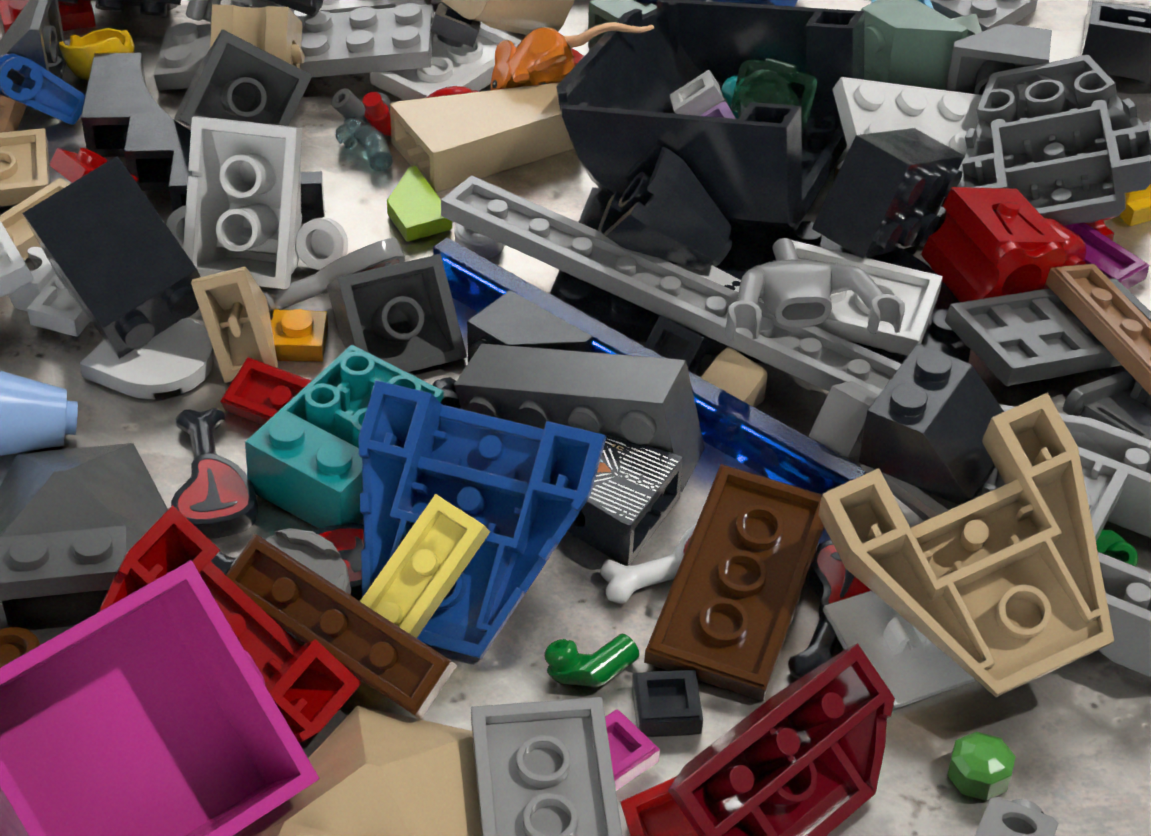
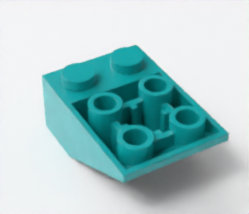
M350 345L245 441L247 479L251 481L256 495L319 529L337 524L359 523L363 519V514L360 512V493H363V477L358 437L375 380L432 393L439 402L444 397V391L354 345Z

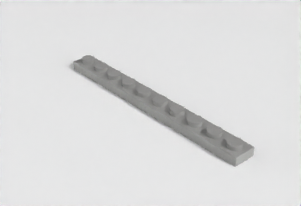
M472 175L441 199V216L824 390L830 391L833 385L853 381L879 395L902 365L816 326L801 328L783 326L777 322L773 313L766 305L759 301L757 305L762 310L758 339H753V334L750 330L739 327L736 328L734 340H727L725 328L728 308L732 303L738 301L739 292L659 257L622 248L593 228Z

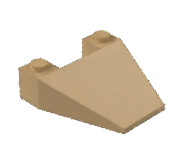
M1048 393L996 415L990 420L982 443L1005 483L1004 486L910 528L878 468L822 493L818 513L845 568L995 697L1114 642L1078 446Z

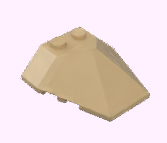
M357 705L308 758L320 779L245 827L236 835L482 836L472 731Z

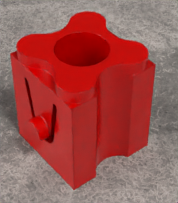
M951 187L943 205L946 210V219L940 229L928 237L921 256L935 273L943 276L942 281L960 302L1043 290L1050 269L1061 267L1067 258V252L1064 249L1066 241L1018 189Z

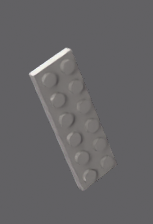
M404 3L396 8L374 9L372 7H359L350 12L329 13L327 11H319L315 16H297L302 22L301 49L305 55L304 63L300 64V69L311 74L312 77L431 67L434 33L430 31L434 18L432 4ZM184 22L174 27H167L154 71V79L158 91L189 87L196 71L210 50L211 24L196 25L191 22Z

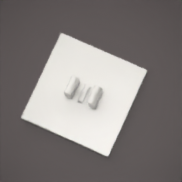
M873 591L825 605L823 608V612L831 623L844 650L857 643L862 648L895 697L893 710L977 681Z

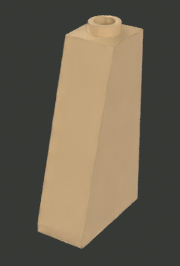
M559 83L404 100L390 104L392 144L411 166H416L436 193L459 186L471 175L481 179L574 149L564 124L557 98L556 86Z

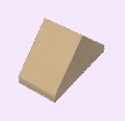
M246 266L192 279L191 285L224 383L234 380L247 357L278 368L267 298Z

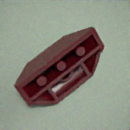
M857 643L773 695L685 764L668 791L698 836H827L876 794L886 744L887 718L892 716L895 697Z

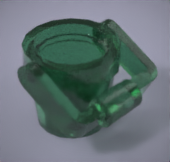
M768 58L766 62L754 59L744 61L739 69L731 102V110L738 112L740 117L750 102L801 106V130H804L808 122L817 87L816 78L810 74L797 71L796 65ZM792 82L806 85L801 105H799L797 95L787 83L792 84Z

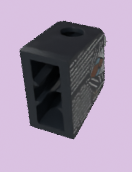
M606 436L591 496L567 531L618 563L629 566L680 499L683 457Z

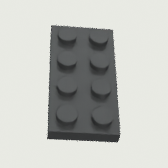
M1116 278L1109 279L1151 322V311ZM1051 289L950 304L945 318V323L1006 386L1121 365Z

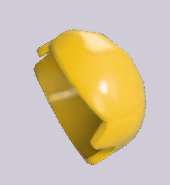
M106 28L92 31L82 37L71 35L69 46L65 45L63 41L59 42V47L67 66L78 78L89 80L94 53H134V42L127 30L121 31Z

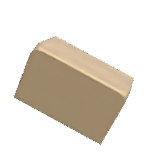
M727 347L716 357L693 386L692 391L695 405L725 425L730 426L764 401L767 371L736 350Z

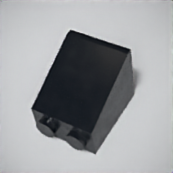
M118 156L22 213L57 277L119 359L134 349L146 345L153 337L178 321L192 316L199 309L191 285L192 279L201 277L197 268Z

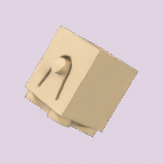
M212 4L210 48L223 29L300 69V64H303L305 59L301 49L302 22L289 7L266 6L262 8H248L235 5Z

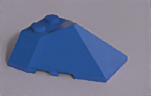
M375 380L358 437L363 477V493H360V512L364 518V549L361 550L362 598L431 499L437 494L485 525L490 533L417 639L426 645L483 659L591 496L607 437L603 434L546 421L545 428L541 429L442 405L432 393Z

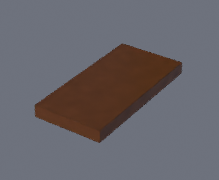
M720 464L645 650L644 663L668 671L695 670L697 680L764 701L825 529L818 515L822 494Z

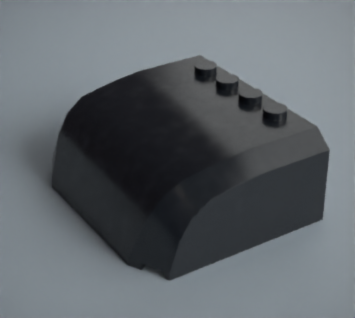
M657 0V9L642 15V10L635 8L624 13L616 21L617 23L637 27L653 25V30L645 33L606 32L556 86L562 118L575 153L590 180L610 197L613 196L616 190L622 194L630 184L625 177L632 166L653 146L658 144L666 147L685 161L729 224L796 231L847 146L833 88L841 77L864 80L865 11L700 0ZM707 70H710L720 89L723 83L732 76L747 78L751 83L752 87L750 90L755 102L749 103L739 119L685 115L674 112L670 94Z

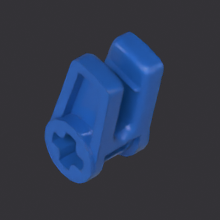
M13 53L0 56V94L68 124L74 125L82 115L85 94L31 59ZM10 69L19 71L25 77L22 85L13 83L7 77Z

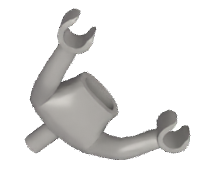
M782 238L773 245L776 261L755 266L742 276L738 301L732 303L728 308L725 328L727 340H734L736 328L739 327L750 330L753 334V339H758L762 310L757 305L759 298L762 299L781 325L800 328L814 326L824 322L830 315L832 310L831 294L852 290L870 309L867 329L871 334L877 333L880 321L892 324L895 333H899L905 312V304L897 296L883 294L873 279L859 267L798 259L792 240Z

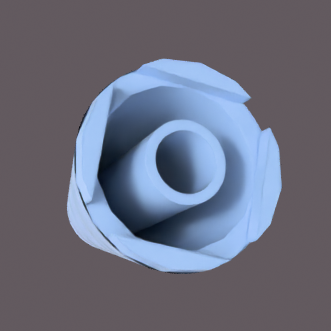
M0 371V456L63 446L65 435H76L78 402L67 401V389Z

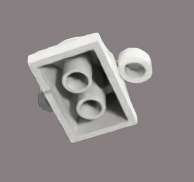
M199 116L192 117L188 171H192V176H188L186 205L175 210L169 216L166 225L191 259L201 277L246 266L258 286L287 289L290 287L291 274L298 265L299 257L308 267L321 270L347 254L349 247L348 236L343 226L336 220L328 217L316 218L301 227L300 153L302 128Z

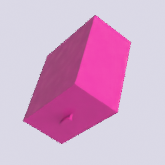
M192 560L0 668V836H233L320 779L266 688L265 680L254 660L243 649Z

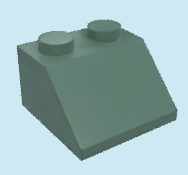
M877 0L861 8V11H865L864 80L946 90L954 42L966 38L968 28L918 0Z

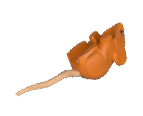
M610 22L597 25L579 35L563 36L553 28L542 27L529 33L516 47L511 41L503 40L497 45L495 50V66L492 72L490 90L534 86L543 83H559L575 67L571 48L585 45L593 37L604 32L645 33L653 30L654 26L637 27Z

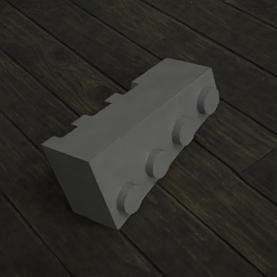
M481 344L454 384L462 410L544 429L546 421L682 456L681 492H683L705 449L686 360Z

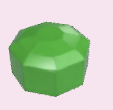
M974 732L955 740L947 776L961 794L989 800L1007 792L1016 756L1001 738Z

